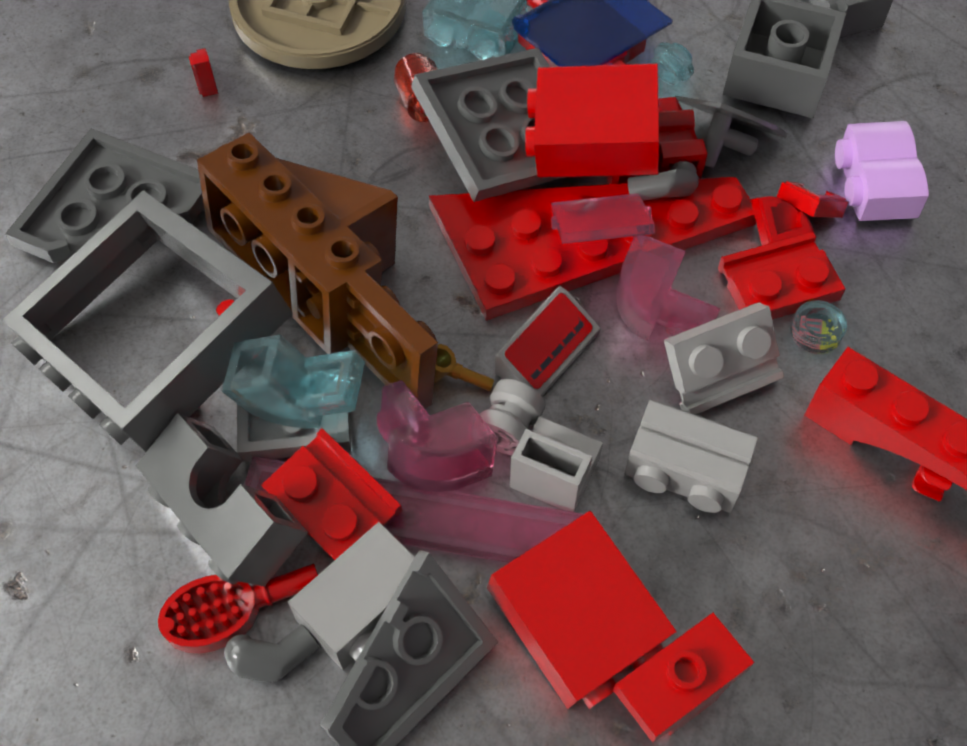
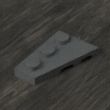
M418 551L320 723V726L337 746H396L498 643L497 639L429 552Z

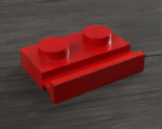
M814 232L722 256L718 266L720 274L724 273L728 281L727 288L738 309L740 310L759 302L770 307L772 320L840 301L846 288L823 249L819 250L817 247Z
M321 428L316 433L317 437L306 447L302 446L261 486L267 493L275 495L308 531L307 534L335 561L375 524L380 522L385 526L395 515L398 516L403 509L401 504Z

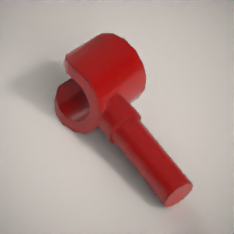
M920 465L914 476L912 488L922 495L941 502L944 491L949 490L953 482Z

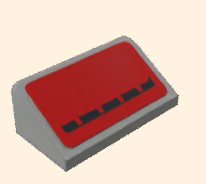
M559 286L497 352L495 356V374L502 379H512L527 384L543 396L600 333L601 328L567 290Z

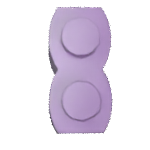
M908 122L848 124L843 139H839L836 143L835 161L838 169H844L847 178L845 182L846 201H849L848 206H853L858 220L919 218L929 197L926 174L922 163L917 158L916 143Z

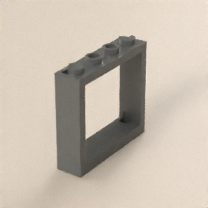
M143 190L6 315L2 321L18 335L11 344L34 366L41 359L45 360L46 362L39 370L62 392L70 385L75 388L68 397L87 415L94 419L102 412L106 416L99 425L120 445L130 438L142 450L147 452L177 413L190 417L293 315V312L273 282ZM159 240L237 299L134 400L124 407L55 346L51 340Z

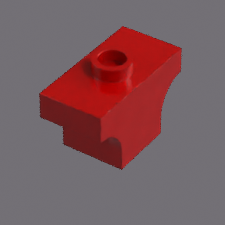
M713 612L617 682L613 691L652 743H654L666 733H669L671 736L717 701L721 694L744 673L750 670L755 662Z

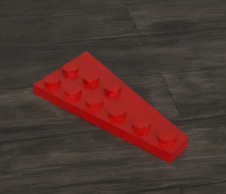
M736 177L699 179L698 187L689 196L657 198L639 202L631 201L628 183L517 190L473 202L469 193L429 195V208L486 321L544 301L559 286L569 292L756 225L751 199Z

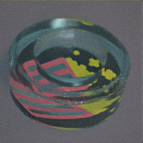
M820 300L809 301L801 305L796 311L790 331L795 343L805 351L814 354H825L835 350L840 345L847 330V321L842 311L835 305Z

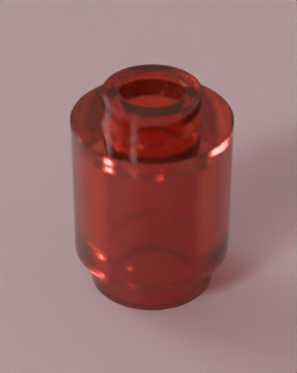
M421 53L408 54L398 61L395 67L394 84L409 116L419 122H429L411 86L415 74L437 70L438 67L432 59Z

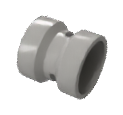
M501 379L497 382L490 395L492 406L480 413L473 426V432L488 447L502 454L512 456L525 429H529V425L535 424L538 417H541L546 403L543 397L527 384L512 379Z

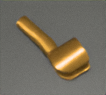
M438 344L434 383L447 375L487 391L491 390L494 379L456 363L453 351L447 345Z

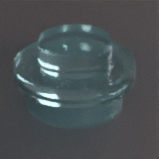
M661 42L654 49V57L650 60V64L658 63V77L665 83L677 86L681 81L689 80L694 74V67L691 63L693 61L692 55L683 45L676 42L672 44Z

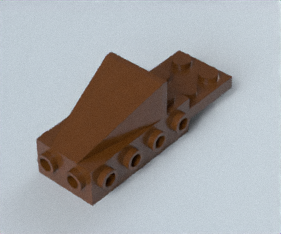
M250 132L197 159L208 231L229 252L273 282L293 312L291 317L330 357L348 347L415 416L431 406L438 347L437 339L426 323L420 320L415 321L401 307L398 298L390 288L385 285L381 286L382 272L395 264L398 196L389 189L276 158Z

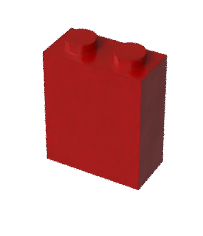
M658 63L538 67L537 88H528L527 94L528 118H535V126L526 127L525 130L526 157H535L537 177L658 175Z
M591 510L491 574L486 587L567 709L580 700L584 701L588 709L594 707L614 692L613 689L616 682L613 677L630 665L634 669L638 668L664 649L662 643L677 632Z

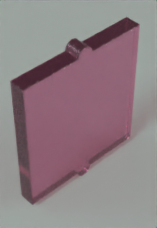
M639 193L551 203L553 214L551 218L552 229H558L562 244L655 234L652 209L644 205Z

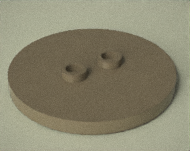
M229 0L233 25L241 40L250 49L272 62L302 69H324L343 66L374 53L384 46L397 32L404 19L407 0Z

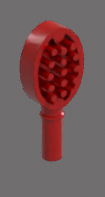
M312 563L271 578L265 586H250L249 583L240 581L237 584H230L217 575L195 579L183 585L168 597L160 609L158 628L163 637L175 649L183 652L201 654L220 650L226 647L227 642L236 635L246 634L253 627L259 613V608L266 605L272 606L274 602L296 595L318 576L315 564Z

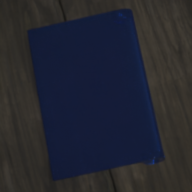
M549 0L523 15L519 14L512 19L514 30L535 48H539L546 57L559 67L603 65L671 25L673 19L647 0Z

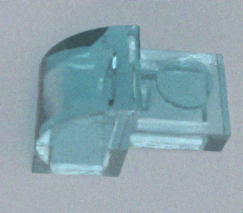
M281 334L234 343L222 392L249 413L266 421L295 428H320L323 415L355 411L365 361L354 350L306 358Z

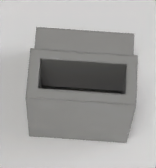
M539 416L532 431L527 428L525 429L511 457L510 488L574 515L600 459L603 442Z

